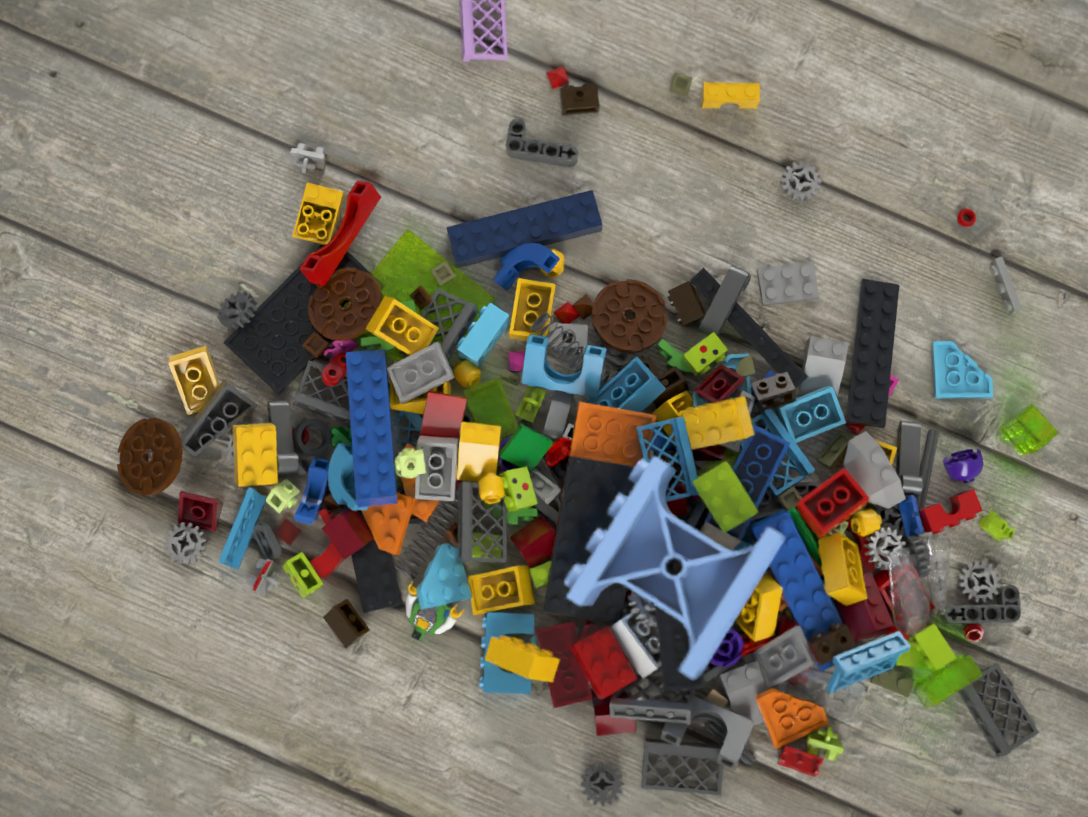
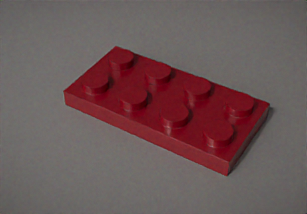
M575 621L536 630L540 650L551 651L554 657L560 659L553 682H548L553 707L558 708L592 700L589 681L570 646L579 642Z

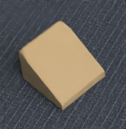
M711 689L704 698V700H709L721 708L729 701L714 689Z

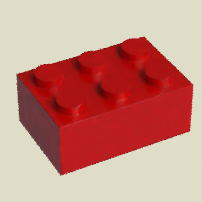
M843 468L798 501L795 508L818 538L821 539L863 508L870 498L848 471Z
M609 626L570 646L599 700L637 680Z

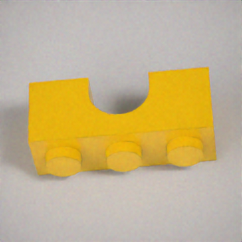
M704 82L701 90L702 108H720L723 104L735 103L738 104V109H757L760 102V83Z

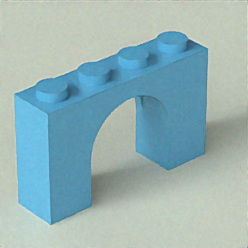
M533 334L529 335L526 343L521 383L532 387L538 386L548 390H559L568 394H580L589 398H598L606 348L587 345L582 369L575 374L565 375L553 370L547 361L549 338Z
M487 612V617L483 616L482 628H486V636H482L481 648H485V656L491 637L500 638V635L506 636L509 634L533 635L534 614ZM481 656L480 668H484V676H480L479 688H483V692L531 694V679L516 673H507L497 665L484 660L485 656Z

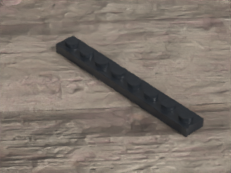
M703 267L690 280L708 301L712 303L721 285ZM736 302L727 321L778 374L788 372L795 389L799 387L808 376Z

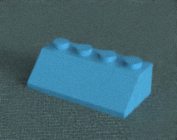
M636 357L600 389L598 398L592 397L586 403L642 412L666 388L645 364Z

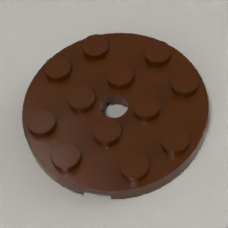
M343 268L334 271L325 286L316 285L317 289L309 299L308 314L312 325L320 334L332 340L344 341L356 338L368 331L366 327L383 300L379 284L369 273L360 271L357 268ZM348 300L349 304L348 306H346L347 308H342V303Z
M627 279V281L612 282L598 293L593 303L591 320L596 334L606 345L621 352L635 353L644 351L658 342L666 328L668 314L666 313L664 300L653 287L642 281ZM631 312L634 314V319L626 320L624 314Z
M144 418L134 423L127 430L118 448L120 464H117V469L121 481L133 493L146 496L159 494L173 483L180 472L183 448L181 438L172 424L158 418ZM150 452H151V460H152V461H148V459H149L148 454H149Z

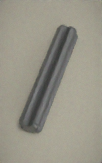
M709 722L705 727V731L721 744H724L723 731L713 722ZM745 748L740 757L749 766L756 759Z

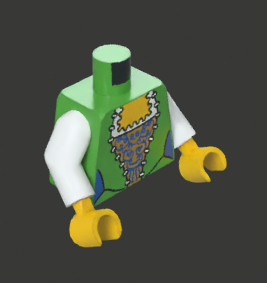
M413 581L408 586L406 616L409 618L410 623L416 625L410 636L418 641L422 640L426 632L434 635L435 633L442 634L451 629L458 618L465 612L464 609L460 613L456 611L458 604L452 608L441 605L421 610L416 592L417 588H414L412 585Z

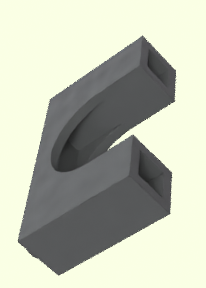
M693 695L691 723L696 720L706 719L713 721L722 729L724 744L716 763L736 770L754 721L750 720L747 716L737 715L728 708L718 707L709 700H702ZM681 699L678 702H676L688 704L684 699ZM666 722L660 739L679 746L690 724Z

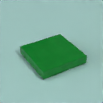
M520 424L500 451L499 456L519 467L527 466L528 471L532 472L552 446L553 441Z

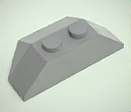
M866 431L849 440L843 467L870 498L868 502L889 509L905 500L901 481L881 446Z

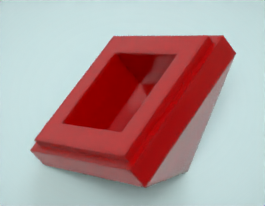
M563 66L546 72L552 90L570 84Z
M569 302L554 312V315L562 324H571L580 317Z

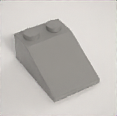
M810 336L806 344L802 369L808 378L800 385L798 396L830 386L833 387L836 397H838L848 350L847 342Z
M419 437L417 450H423L426 473L418 474L416 477L415 499L455 500L459 438Z
M754 661L718 675L726 699L729 700L728 704L731 711L737 715L747 716L750 720L754 721L753 726L763 723L764 720L754 696L767 691V687L758 662Z

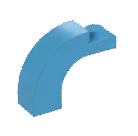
M339 443L332 454L328 469V483L331 494L338 504L347 505L354 511H366L369 506L358 507L356 502L352 445Z

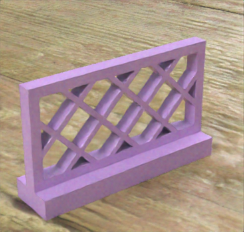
M459 0L462 62H470V59L507 60L504 0H500L497 4L491 0H481L478 4L474 0ZM484 1L492 6L488 12L480 7ZM476 9L484 15L479 21L473 17V12ZM494 10L501 14V18L497 22L490 16ZM486 18L494 24L489 30L481 24ZM477 26L485 32L480 39L473 31ZM495 27L502 32L498 39L491 33ZM487 35L494 41L490 47L482 42ZM478 44L486 50L483 54H475L474 48ZM498 44L503 49V54H495L491 49Z

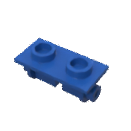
M914 495L907 496L905 500L898 503L906 537L924 534V527L922 526L916 502L917 498Z

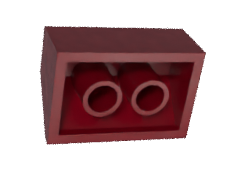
M872 572L863 574L867 599L846 606L833 598L842 623L847 625L855 642L885 635L894 626Z

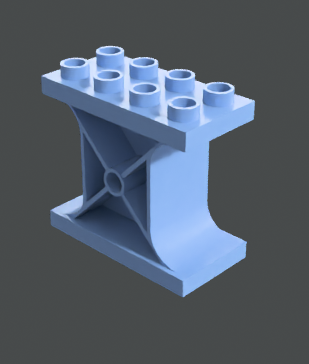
M654 456L650 463L641 459L635 466L629 480L636 483V486L629 497L620 493L614 500L608 511V515L614 518L613 523L608 531H603L600 528L596 530L586 547L593 555L587 565L583 564L581 566L577 563L568 574L564 584L572 588L567 595L568 599L579 606H591L606 587L619 582L682 621L690 635V650L679 670L690 678L695 679L706 668L786 538L768 527L761 539L749 549L735 552L721 546L670 512L666 503V489L677 470ZM680 559L683 563V570L679 575H675L672 566L676 560Z

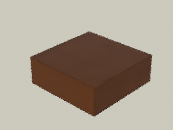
M315 331L302 344V347L316 359L329 346V343Z

